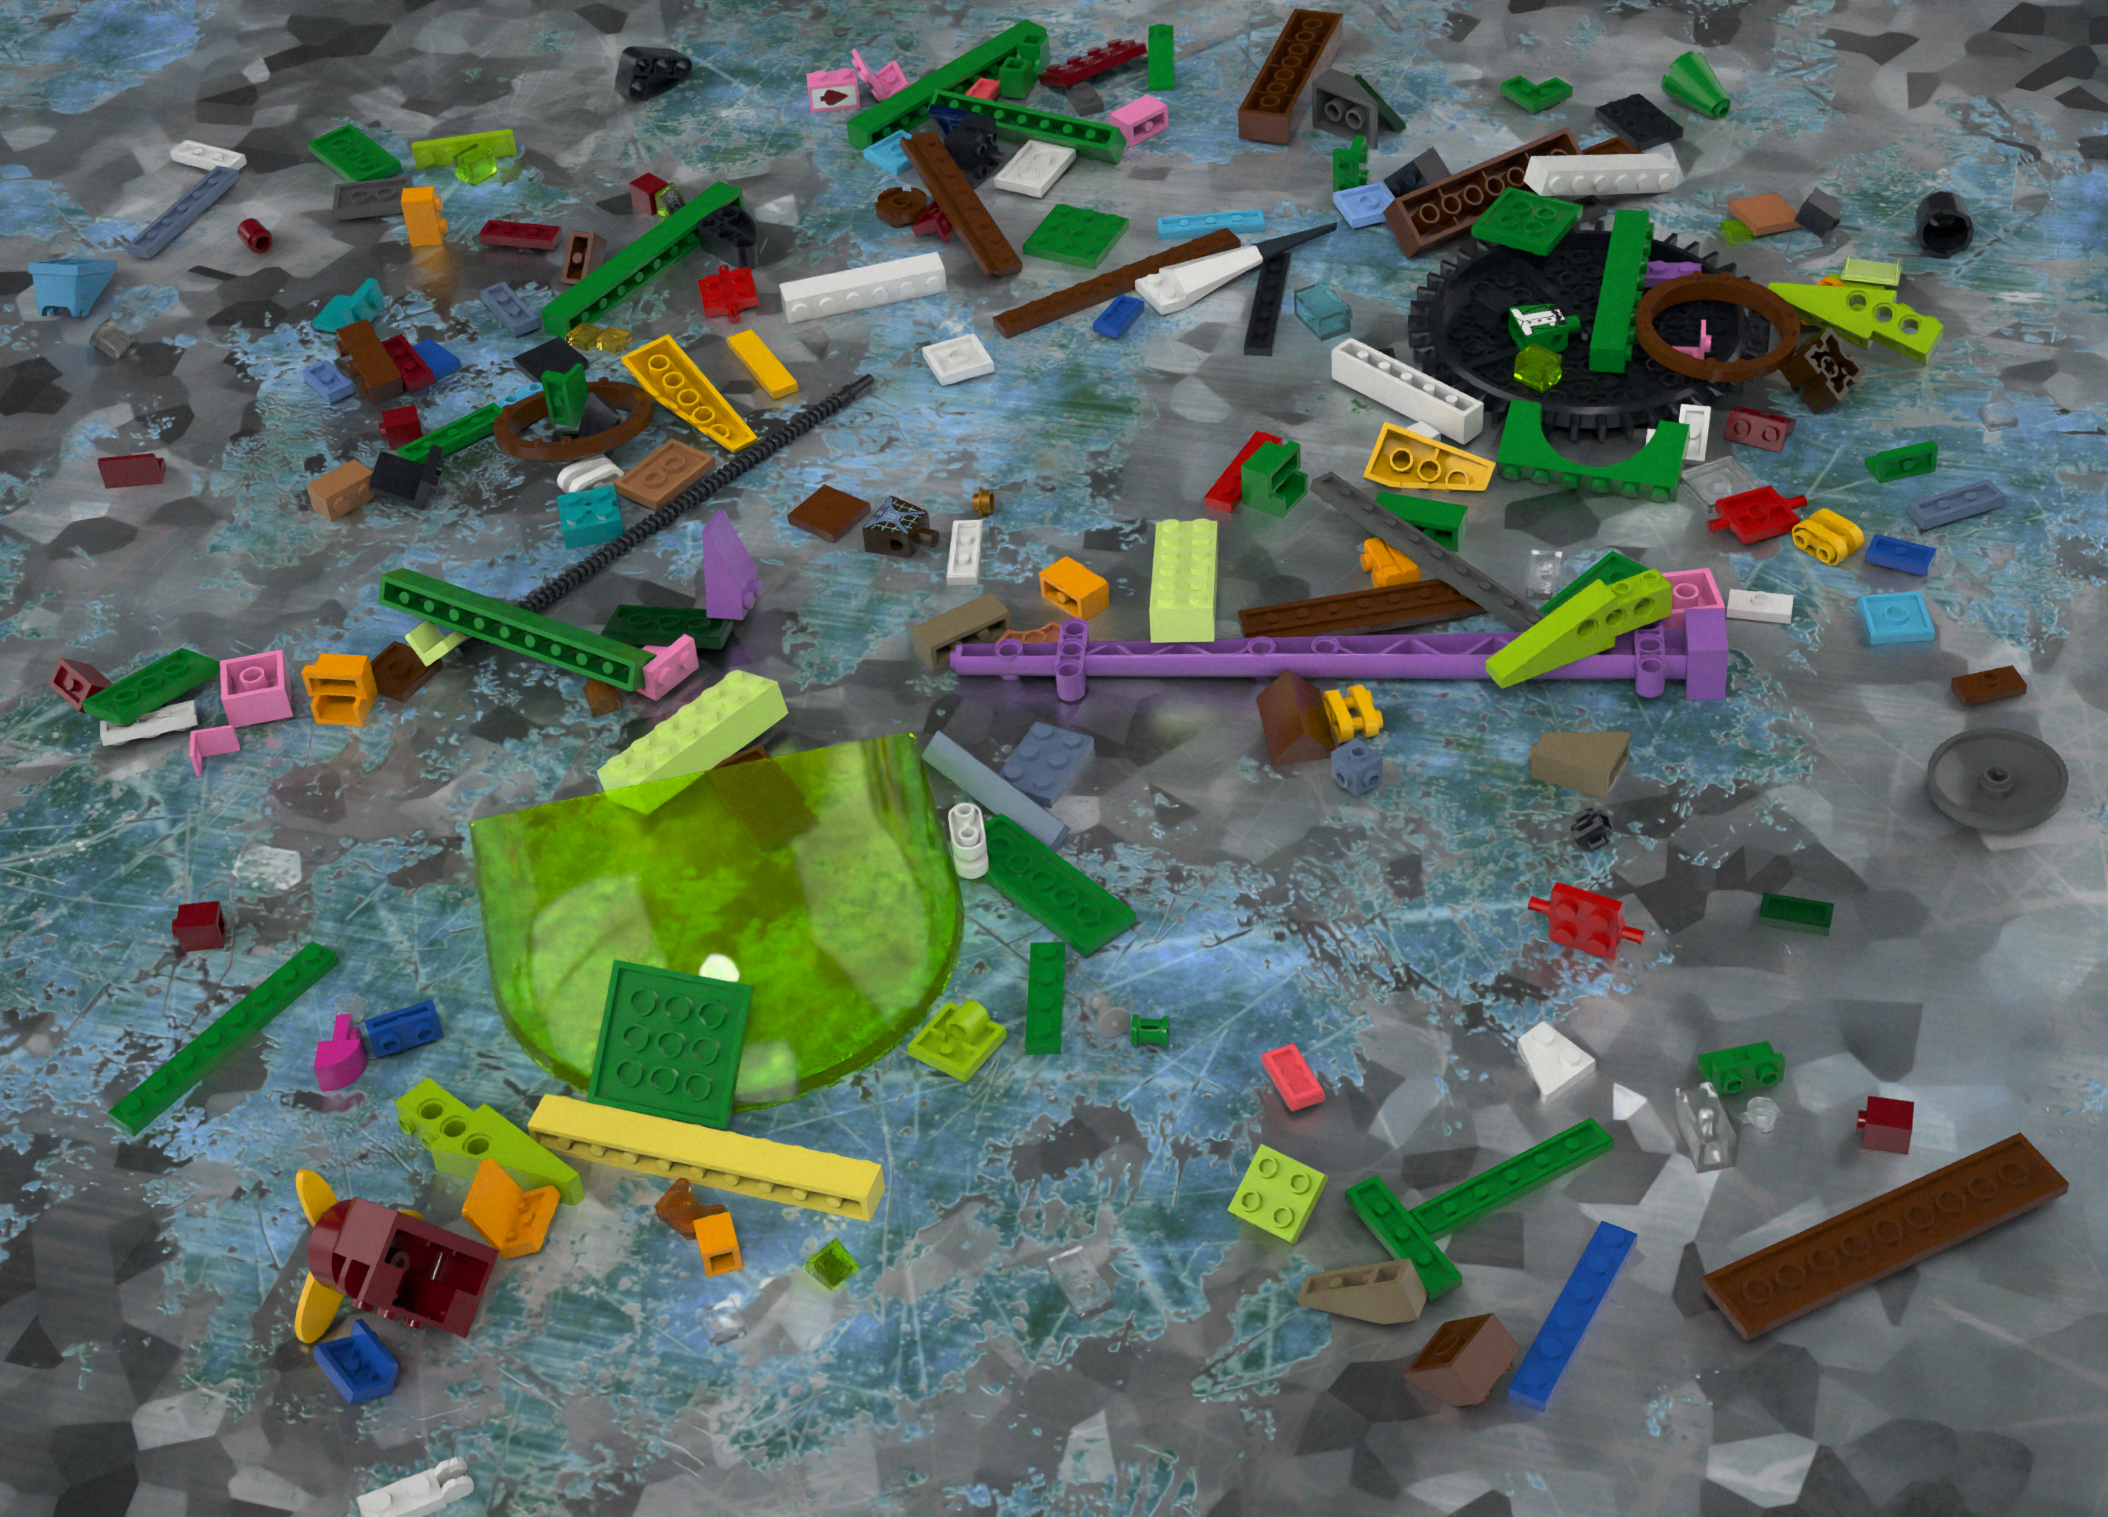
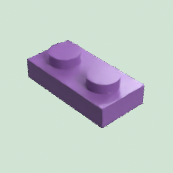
M1648 262V271L1644 273L1646 275L1645 287H1655L1673 278L1692 275L1694 271L1701 272V264H1694L1692 262Z

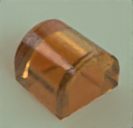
M593 678L584 685V698L592 717L623 708L615 686Z

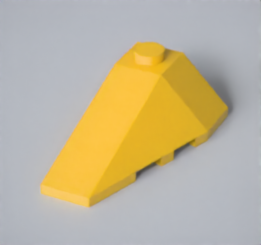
M1384 421L1363 477L1390 488L1486 491L1496 463Z

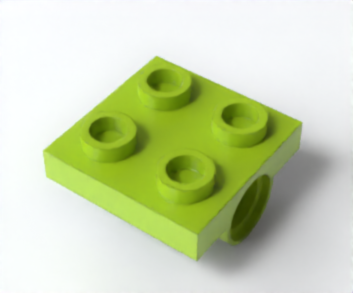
M966 1000L961 1006L948 1001L907 1045L908 1056L966 1083L1007 1038L1006 1027L991 1021L986 1009L974 1000Z
M1261 1143L1227 1211L1296 1245L1329 1177Z

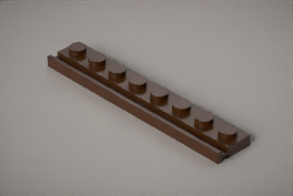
M933 132L912 135L911 139L901 137L899 146L984 276L989 278L990 274L1001 276L1021 272L1023 263L937 134Z
M1437 578L1239 610L1238 620L1243 638L1260 636L1269 638L1352 636L1487 614L1488 612L1470 598L1461 595L1457 589Z

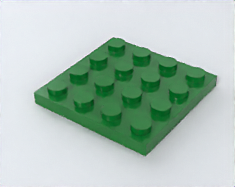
M614 959L586 1102L728 1129L755 986Z

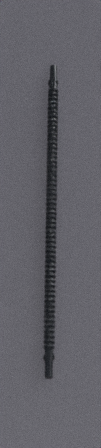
M867 374L850 386L844 385L838 394L832 393L831 397H826L825 401H820L819 405H814L813 409L807 410V413L804 412L801 416L796 417L795 420L790 421L789 424H785L783 428H779L777 432H773L771 436H767L765 440H761L759 444H755L753 448H749L747 452L737 456L735 461L731 460L729 465L725 464L723 469L719 468L717 473L713 472L711 477H706L704 481H700L692 489L686 490V494H680V498L675 497L673 502L669 501L667 506H662L661 510H656L654 514H650L648 519L644 518L642 523L638 522L635 527H630L629 531H624L623 536L618 535L616 540L612 539L610 544H605L603 548H599L597 553L593 552L590 557H585L584 561H579L578 566L573 565L571 570H566L564 574L558 575V579L553 578L551 583L545 584V588L540 587L538 592H532L531 596L525 597V601L520 600L518 606H514L535 613L539 608H544L545 603L550 604L552 599L558 598V594L563 595L565 590H570L572 586L578 585V581L583 582L585 577L591 576V572L596 573L598 568L602 569L604 564H609L611 560L617 559V555L621 556L624 551H629L630 547H635L636 542L641 543L643 538L647 539L649 534H654L655 530H660L662 526H666L668 521H674V517L678 518L681 513H686L687 509H692L693 505H698L699 500L704 501L706 497L716 493L718 488L722 489L724 484L728 485L730 480H735L736 476H741L742 472H747L749 468H753L755 464H759L761 460H765L767 456H771L773 452H777L779 448H783L785 444H789L791 440H795L797 436H801L803 432L813 428L814 424H819L820 420H825L826 416L829 417L832 413L837 412L838 409L843 408L844 403L855 400L858 393L874 383L873 376ZM472 636L457 646L455 651L459 657L463 658L482 644L488 645L490 642Z

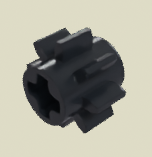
M1593 807L1573 816L1576 824L1572 825L1570 830L1575 842L1580 847L1585 848L1589 846L1590 850L1593 851L1611 842L1607 835L1613 832V824L1604 811L1598 810L1595 812Z

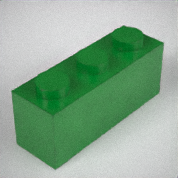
M1379 492L1375 500L1376 502L1449 551L1458 552L1467 532L1468 506ZM1370 533V537H1378L1377 535Z

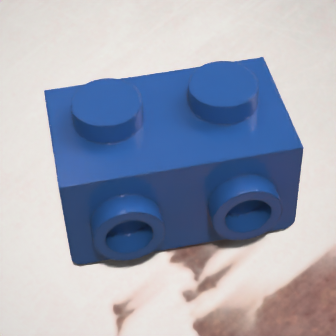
M433 1000L364 1020L376 1058L444 1037Z
M363 1319L354 1320L350 1337L316 1345L313 1357L350 1405L391 1395L395 1378L398 1374L397 1360L389 1353L379 1340L377 1334L370 1329Z

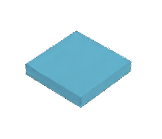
M899 130L864 149L863 156L868 161L898 176L913 168L899 146L901 137L911 139L912 135Z
M1921 591L1860 595L1857 597V607L1870 645L1934 641L1935 629Z

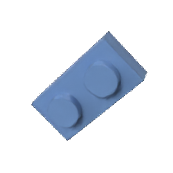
M327 360L302 370L304 380L330 404L340 401L355 392L352 382Z

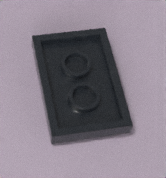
M1640 93L1632 94L1618 101L1608 102L1606 105L1596 107L1595 117L1639 151L1683 137V127Z

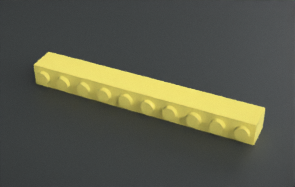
M545 1093L527 1124L530 1137L551 1153L867 1222L871 1221L886 1189L882 1165L869 1160L848 1158L835 1153L806 1149L798 1145L792 1146L773 1142L765 1138L759 1139L744 1136L732 1131L711 1129L699 1124H688L664 1117H655L634 1111L571 1099L567 1096Z

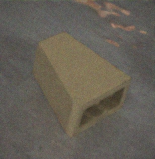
M1544 732L1539 742L1532 744L1528 753V763H1531V777L1606 799L1629 760L1631 733Z

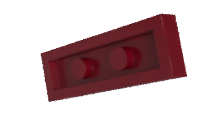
M488 220L479 233L480 243L492 244L494 246L508 245L518 248H540L542 250H554L563 236L561 226Z
M402 334L381 342L401 374L403 384L410 392L421 390L436 382L434 373Z

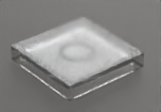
M1731 456L1683 471L1680 485L1709 514L1716 512V500L1762 488Z

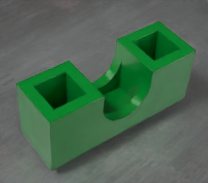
M1025 32L1017 43V58L1007 57L999 68L1001 96L1011 97L1012 99H1025L1038 80V75L1043 73L1050 62L1048 34Z

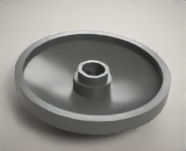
M2000 728L1970 730L1947 739L1933 752L1927 771L1929 794L1944 813L1963 824L1988 831H2018L2047 821L2063 806L2069 780L2066 765L2058 753L2049 745L2028 734Z

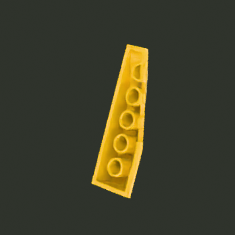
M669 334L620 357L622 364L652 398L732 453H736L758 442V437Z

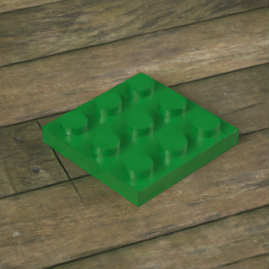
M1507 187L1472 226L1471 236L1486 242L1506 245L1509 248L1529 251L1535 255L1547 256L1581 218L1583 206Z
M1057 204L1022 245L1023 254L1096 270L1130 228L1129 218L1119 217L1115 214L1095 212L1091 209L1071 207L1067 204Z

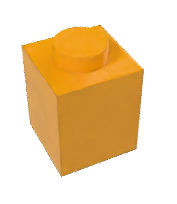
M730 1211L693 1220L706 1278L743 1269Z

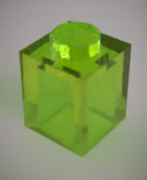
M475 143L453 156L455 173L458 179L472 186L480 184L497 173L493 151Z
M1532 343L1516 355L1514 380L1543 393L1561 378L1562 356Z

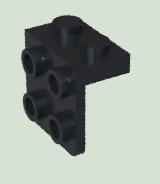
M589 392L579 430L554 431L551 441L560 442L561 438L565 436H570L571 440L580 439L604 432L621 423V415L597 392ZM614 450L606 452L604 455L611 459Z
M432 444L425 465L387 452L379 453L369 483V491L424 509L428 494L435 495L439 478L434 477V475L438 477L441 475L445 460L440 459L443 448Z

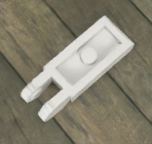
M461 1457L444 1460L435 1469H428L357 1497L362 1517H423L446 1508L447 1504L470 1495L473 1492L472 1490L475 1489L471 1477L463 1476L467 1471L466 1461Z

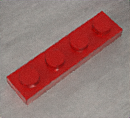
M1256 431L1204 496L1205 506L1232 513L1242 501L1241 466L1266 441L1283 446V438Z

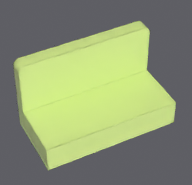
M425 620L405 635V639L427 667L452 650L469 635L454 630L445 637L435 623Z

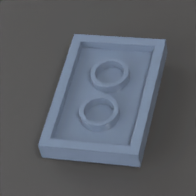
M1036 721L998 774L1039 805L1052 808L1093 750L1094 737Z

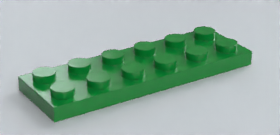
M1000 813L984 824L989 868L981 878L1084 957H1087L1136 923V912L1003 813Z

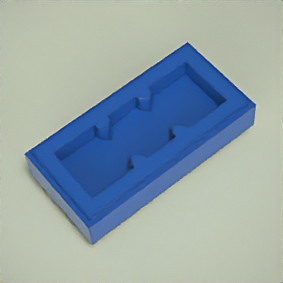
M1120 294L1093 322V331L1118 338L1144 310V301Z

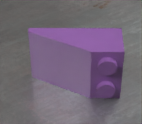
M718 509L702 531L707 618L743 620L749 609L753 608L756 598L760 597L762 583L760 579H757V568L726 512Z

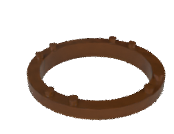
M1694 271L1692 275L1680 276L1662 282L1643 296L1637 307L1635 333L1643 349L1652 358L1671 370L1703 380L1737 382L1757 379L1774 373L1790 357L1794 356L1800 337V323L1794 308L1777 293L1760 284L1731 276L1729 272L1703 274L1700 271ZM1692 300L1726 301L1747 307L1764 316L1778 330L1782 341L1771 352L1747 361L1739 358L1736 359V362H1716V359L1711 357L1703 360L1684 354L1668 345L1654 330L1652 320L1664 309L1678 303Z
M601 377L599 381L587 382L588 392H597L612 407L630 410L632 415L624 422L604 432L580 439L571 440L570 436H565L561 438L560 442H544L543 438L528 441L516 437L517 433L529 424L549 416L545 394L542 391L528 396L513 405L502 407L503 412L494 419L493 425L496 444L504 453L532 462H568L601 455L630 442L649 426L654 417L651 396L644 389L636 385L609 381L608 377Z

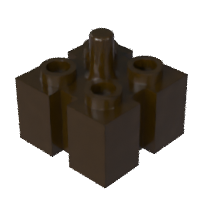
M1831 326L1805 340L1795 351L1796 354L1790 357L1779 369L1790 383L1793 391L1802 390L1801 398L1814 415L1840 402L1850 389L1848 387L1854 385L1865 373L1852 354L1847 356L1841 349L1844 343Z

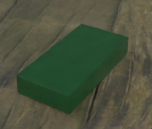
M1764 892L1758 925L1829 936L1834 903Z

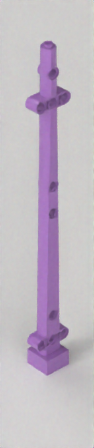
M1724 608L1685 609L1684 629L1663 630V620L1660 619L1615 636V647L1530 679H1635L1636 692L1641 696L1649 698L1657 697L1664 692L1665 679H1684L1685 700H1725L1728 642ZM1069 618L1060 626L1058 642L1021 643L1019 640L1009 638L995 644H957L956 651L950 652V668L956 669L957 676H1000L1002 679L1009 681L1017 680L1022 676H1055L1058 696L1065 701H1075L1084 696L1087 676L1255 677L1265 679L1278 678L1288 669L1301 678L1492 679L1485 671V661L1524 632L1271 638L1260 636L1255 638L1214 639V642L1151 643V640L1090 641L1088 623L1081 618Z

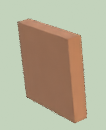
M1776 193L1729 200L1727 209L1755 236L1803 227V225L1794 220L1797 212Z

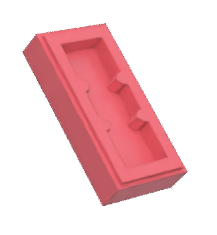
M980 78L965 95L993 101L1001 93L1000 81Z
M1294 1043L1261 1054V1063L1291 1112L1325 1101L1324 1090Z

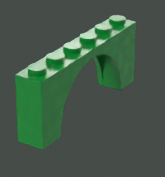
M1511 399L1496 459L1499 476L1509 480H1532L1541 485L1548 483L1560 484L1568 489L1586 488L1596 493H1620L1628 498L1640 496L1651 498L1656 502H1676L1690 442V424L1659 420L1658 427L1651 440L1640 452L1631 458L1609 466H1584L1565 459L1548 444L1541 429L1543 418L1541 403Z

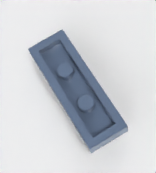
M504 281L480 290L482 301L515 336L527 334L531 330L540 327L538 317Z
M1990 479L1910 502L1907 513L1925 530L2004 506L2006 495Z

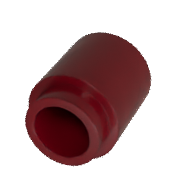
M253 218L246 219L238 227L237 235L239 239L253 252L264 253L271 248L273 243L272 235L258 220Z

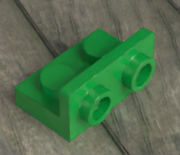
M1769 1041L1698 1055L1699 1069L1712 1096L1731 1094L1783 1082L1786 1059L1783 1053H1774Z

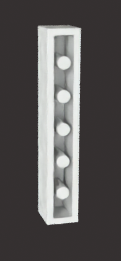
M1661 153L1531 156L1523 181L1540 196L1671 192L1679 168Z
M938 252L779 284L782 307L788 324L947 292L945 268Z
M1351 337L1331 350L1332 379L1417 422L1422 420L1441 434L1463 445L1483 432V402Z

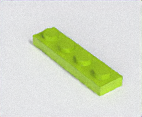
M513 129L412 142V151L417 170L517 156Z

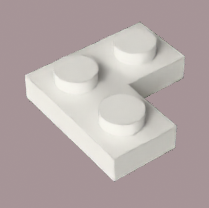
M1681 404L1679 423L1690 424V442L1685 464L1700 466L1705 464L1711 415L1710 406ZM1647 429L1646 445L1653 437L1656 429Z

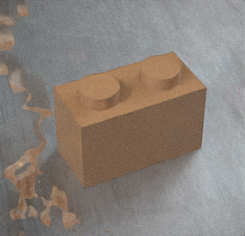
M353 459L308 483L306 486L312 508L333 522L380 495L368 489L373 472L356 459Z

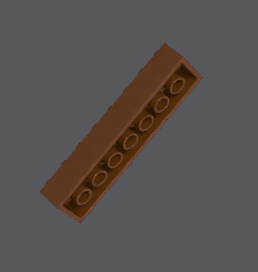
M1294 9L1238 110L1239 138L1250 141L1273 142L1278 145L1289 144L1312 100V81L1328 70L1343 42V14Z
M1566 127L1400 196L1390 203L1383 211V214L1405 255L1410 259L1471 233L1472 226L1507 187L1538 194L1523 181L1531 156L1583 155L1569 127Z

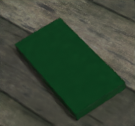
M618 605L601 632V636L625 644L670 646L685 634L694 638L695 648L722 649L737 619L707 618L706 609Z

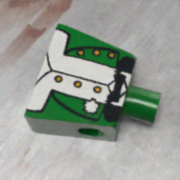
M1554 304L1509 307L1508 332L1526 361L1565 350L1568 345V334L1580 331L1579 317L1577 315L1563 317L1558 307Z

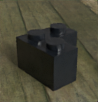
M1431 147L1383 181L1393 196L1398 198L1451 176V173L1435 148Z

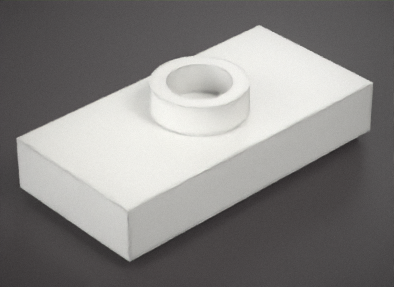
M1730 589L1726 617L1790 624L1794 595Z

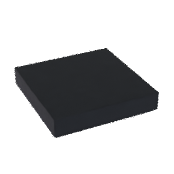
M560 336L512 358L514 366L533 383L539 382L542 384L541 375L546 370L567 374L576 363L583 364L584 370L589 368L588 359Z

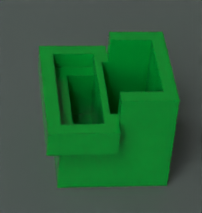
M1290 440L1285 446H1280L1266 441L1241 466L1242 504L1283 519L1308 494V474L1298 471L1301 468L1300 443Z

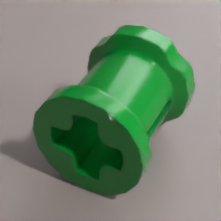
M1133 1014L1131 1024L1132 1046H1138L1139 1043L1161 1044L1162 1048H1168L1170 1038L1169 1016H1163L1162 1019L1140 1018L1139 1014Z

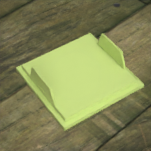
M1849 252L1841 279L1898 286L1903 267L1900 266V258L1898 264L1851 259V252Z

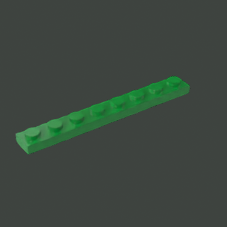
M311 941L107 1112L110 1121L129 1134L137 1135L338 965L339 962L336 954Z

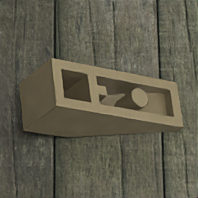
M1410 1258L1307 1274L1297 1297V1302L1300 1306L1385 1325L1419 1320L1428 1293Z

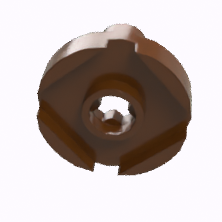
M902 187L890 188L880 193L877 197L878 202H875L878 218L884 222L891 223V227L896 229L905 227L906 223L917 221L928 207L926 194L914 187H911V191H903Z

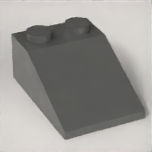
M1331 68L1313 80V127L1352 142L1355 135L1366 136V147L1376 150L1378 148V102L1351 75Z

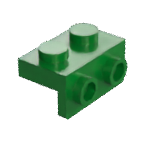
M1355 135L1350 149H1334L1333 192L1369 184L1370 171L1366 170V163L1369 161L1370 148L1366 147V136Z

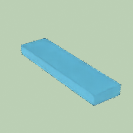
M1263 209L1156 218L1159 241L1203 237L1227 228L1233 234L1266 232Z

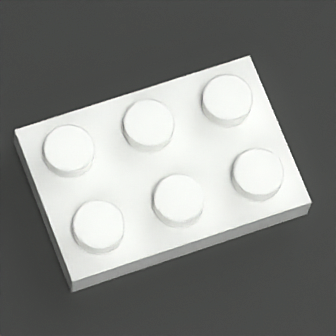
M1030 139L994 178L995 188L1041 198L1076 159V149Z

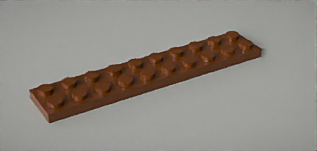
M2018 1133L1702 1276L1701 1287L1747 1342L2067 1194L2069 1183L2021 1133Z

